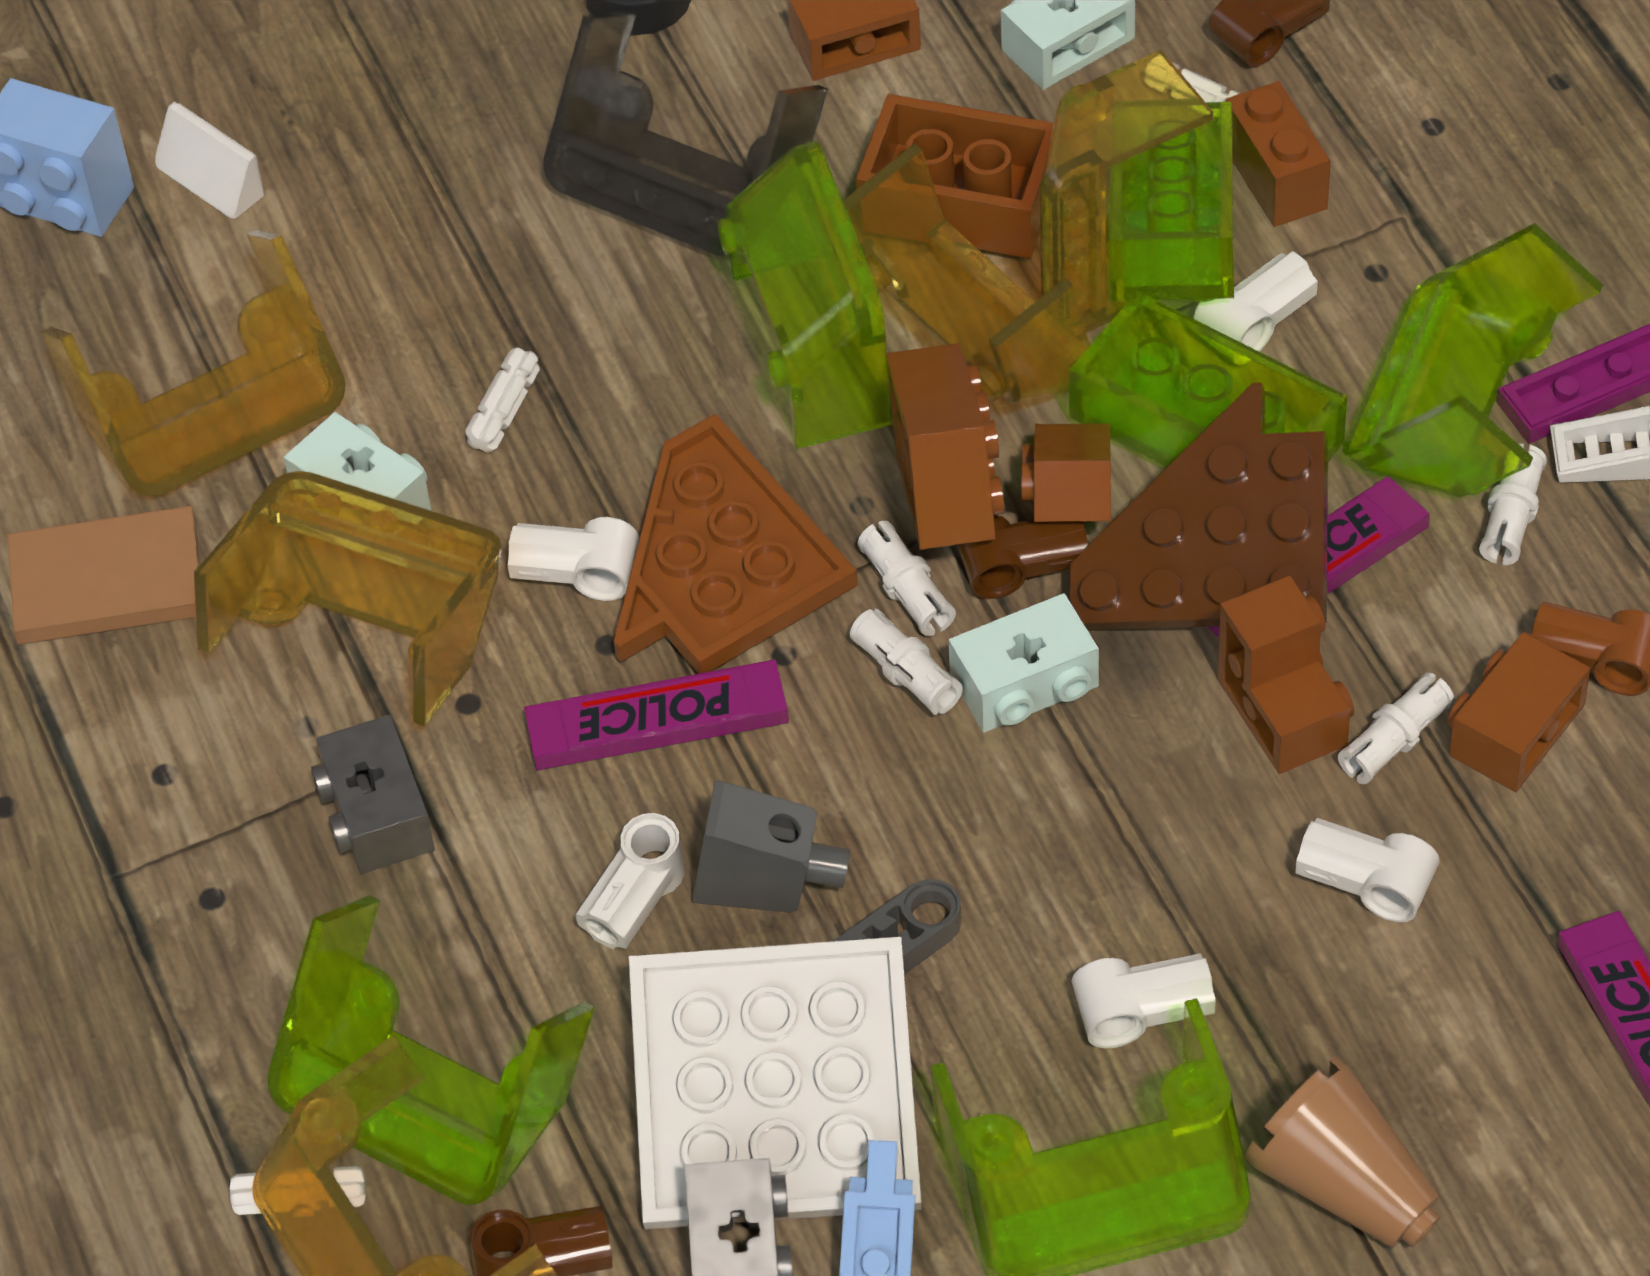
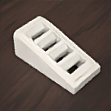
M1650 406L1550 425L1559 483L1650 479ZM1625 441H1637L1638 448L1626 450ZM1599 442H1611L1612 453L1601 455ZM1573 443H1585L1587 458L1575 460Z

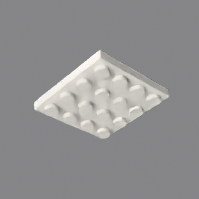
M901 937L629 956L644 1229L689 1226L685 1164L761 1158L770 1159L772 1176H786L788 1217L775 1218V1220L843 1215L845 1191H849L850 1176L867 1177L869 1140L897 1142L896 1179L913 1180L912 1195H915V1210H921ZM745 1217L733 1219V1223L747 1222Z

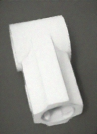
M1293 251L1288 255L1280 253L1234 287L1228 282H1221L1209 290L1195 310L1194 324L1239 360H1249L1259 353L1270 340L1275 325L1317 295L1318 281L1311 273L1308 262Z
M598 517L590 520L584 529L518 523L517 526H513L509 539L507 564L509 576L515 579L574 584L575 588L587 597L601 601H614L626 594L639 535L636 529L629 523L611 517Z
M657 813L641 814L632 818L624 826L620 836L621 849L576 913L578 925L586 930L594 941L613 950L616 947L625 949L628 947L661 896L673 892L681 884L685 875L679 831L675 823L664 815ZM651 851L664 852L662 856L655 859L641 858L644 854Z
M1316 818L1314 822H1310L1303 837L1296 860V874L1359 895L1366 908L1375 915L1398 923L1414 919L1440 860L1439 855L1432 846L1413 835L1394 833L1387 836L1384 841Z
M1201 953L1135 967H1129V964L1122 959H1099L1081 967L1073 975L1071 981L1090 1044L1099 1048H1116L1129 1044L1138 1039L1145 1032L1146 1027L1215 1013L1212 977L1206 958L1203 959Z

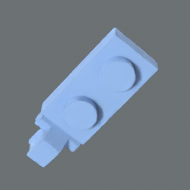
M869 1140L867 1177L850 1176L849 1191H845L839 1276H911L915 1195H912L913 1180L896 1179L898 1153L896 1141Z

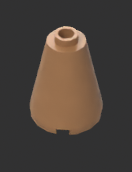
M1335 1056L1330 1060L1329 1074L1332 1077L1328 1078L1318 1069L1264 1126L1273 1135L1266 1142V1148L1262 1150L1257 1144L1252 1142L1244 1158L1255 1169L1387 1246L1394 1248L1404 1240L1411 1247H1414L1440 1219L1441 1216L1432 1209L1440 1196L1353 1070L1341 1058Z

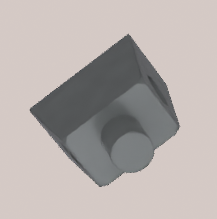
M715 780L692 902L788 913L797 911L804 881L838 888L844 887L850 849L812 842L817 812L812 807Z

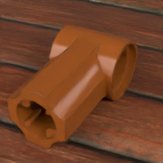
M1545 601L1540 604L1531 636L1589 666L1590 672L1594 673L1599 684L1609 691L1620 695L1634 696L1648 690L1650 686L1649 613L1641 610L1626 609L1616 612L1609 618Z

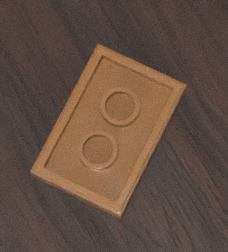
M192 505L7 534L13 630L18 645L205 616L196 519Z

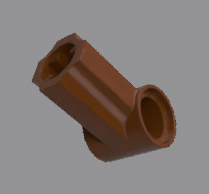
M1222 0L1210 16L1209 29L1250 67H1258L1275 56L1286 36L1329 12L1330 0Z
M993 515L996 539L958 544L973 593L985 599H997L1012 594L1023 585L1026 578L1070 569V563L1088 546L1083 521L1034 522V519L1009 524L1007 519L998 515Z
M602 1206L532 1218H525L520 1213L511 1210H495L486 1213L477 1220L471 1231L474 1276H571L612 1268L609 1233ZM499 1252L515 1253L513 1256L507 1258H496L492 1256L493 1254Z

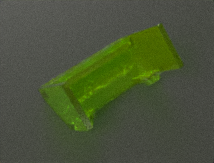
M815 141L794 146L726 205V218L717 220V226L725 255H730L731 272L734 281L753 277L774 332L776 350L766 353L767 365L775 389L785 387L791 406L793 441L796 449L890 426L891 421L885 320L876 284L820 143Z
M1535 223L1429 277L1412 292L1401 310L1344 441L1343 454L1363 471L1383 477L1389 476L1394 480L1454 497L1480 494L1491 484L1530 467L1533 457L1488 418L1497 398L1498 388L1502 386L1510 365L1524 358L1534 359L1549 346L1553 338V331L1551 329L1557 314L1600 294L1603 284Z
M368 895L314 917L268 1071V1087L273 1100L286 1113L457 1202L475 1205L498 1194L509 1182L566 1102L595 1007L582 1002L531 1027L524 1052L514 1057L507 1064L501 1082L498 1084L393 1030L400 1005L397 987L387 973L363 961L380 900Z
M1198 998L1184 1001L1182 1057L1184 1064L1172 1069L1166 1075L1161 1085V1105L1166 1119L1033 1153L1025 1129L1019 1122L1009 1116L986 1114L963 1120L945 1062L931 1065L934 1123L982 1270L986 1276H1075L1224 1237L1238 1231L1245 1224L1250 1212L1251 1191L1231 1087Z

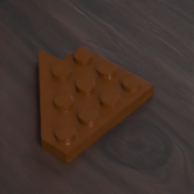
M1252 383L1070 563V603L1086 629L1090 631L1220 626L1221 603L1287 576L1292 577L1304 597L1308 595L1314 597L1322 610L1325 623H1327L1328 438L1325 431L1265 434L1266 391L1262 383Z

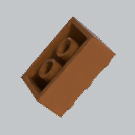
M887 94L856 177L858 226L865 229L1031 259L1061 173L1060 124Z
M960 343L886 353L897 465L920 550L996 539L993 515L1004 514L1001 481L999 476H995L993 458H999V445L994 419L990 420L986 392H981L977 364L966 365Z

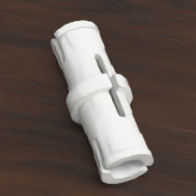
M1524 444L1511 446L1507 452L1506 465L1500 485L1495 486L1491 490L1488 500V509L1491 516L1485 536L1479 547L1481 555L1491 563L1497 564L1502 545L1506 547L1503 565L1514 564L1518 561L1527 523H1530L1536 517L1539 507L1536 491L1547 462L1544 452L1536 446H1529L1525 464L1520 462Z
M879 521L878 527L884 534L883 538L876 530L874 524L870 525L860 535L858 547L866 554L883 577L882 581L884 584L882 587L891 599L900 600L923 635H935V629L930 624V620L934 622L940 632L944 631L954 621L956 610L931 580L929 565L922 557L914 556L896 533L895 527L889 521Z
M876 608L874 611L871 609L865 611L855 620L850 630V638L877 660L882 666L883 675L894 685L907 687L934 715H937L938 712L941 714L946 713L958 702L963 691L962 684L943 670L930 657L929 648L920 639L904 635Z
M1426 672L1394 704L1381 706L1373 714L1375 719L1373 723L1358 738L1338 753L1339 764L1345 773L1353 778L1362 769L1363 771L1357 776V782L1367 784L1400 751L1407 753L1419 743L1420 739L1418 736L1423 729L1444 710L1453 705L1454 695L1447 683L1440 678L1430 688L1429 685L1436 680V675Z

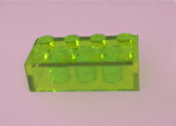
M1232 102L1113 105L1109 210L1111 301L1149 303L1154 300L1192 299L1198 302H1208L1215 299L1234 298Z
M1139 291L1133 295L1069 369V417L1082 424L1110 423L1111 439L1165 467H1168L1252 383H1262L1266 391L1265 434L1325 431L1328 438L1329 463L1345 441L1348 396Z

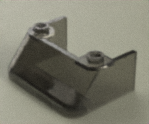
M627 11L583 15L544 155L543 168L550 185L560 193L715 255L727 256L747 250L801 180L828 88L813 85L779 90L766 135L758 138L752 144L743 168L649 131L648 127L653 112L651 91L643 80L620 70L636 15Z

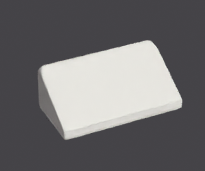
M173 102L168 106L155 156L156 167L229 218L239 217L264 196L256 155L181 104Z

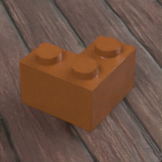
M1291 576L1223 602L1220 607L1218 681L1278 774L1348 746L1349 720L1354 715V706L1348 690L1341 681L1333 682L1323 668V660L1320 653L1321 632L1325 631L1326 625L1322 610L1314 597L1311 595L1304 597Z

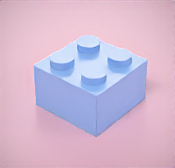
M10 78L0 92V207L16 215H29L56 223L67 230H79L102 237L134 189L115 108Z

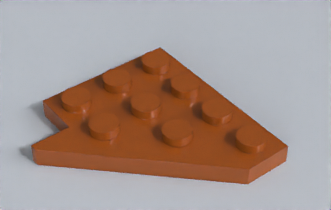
M716 414L664 442L614 637L615 654L621 662L666 636L698 674L710 672L858 585L857 570Z

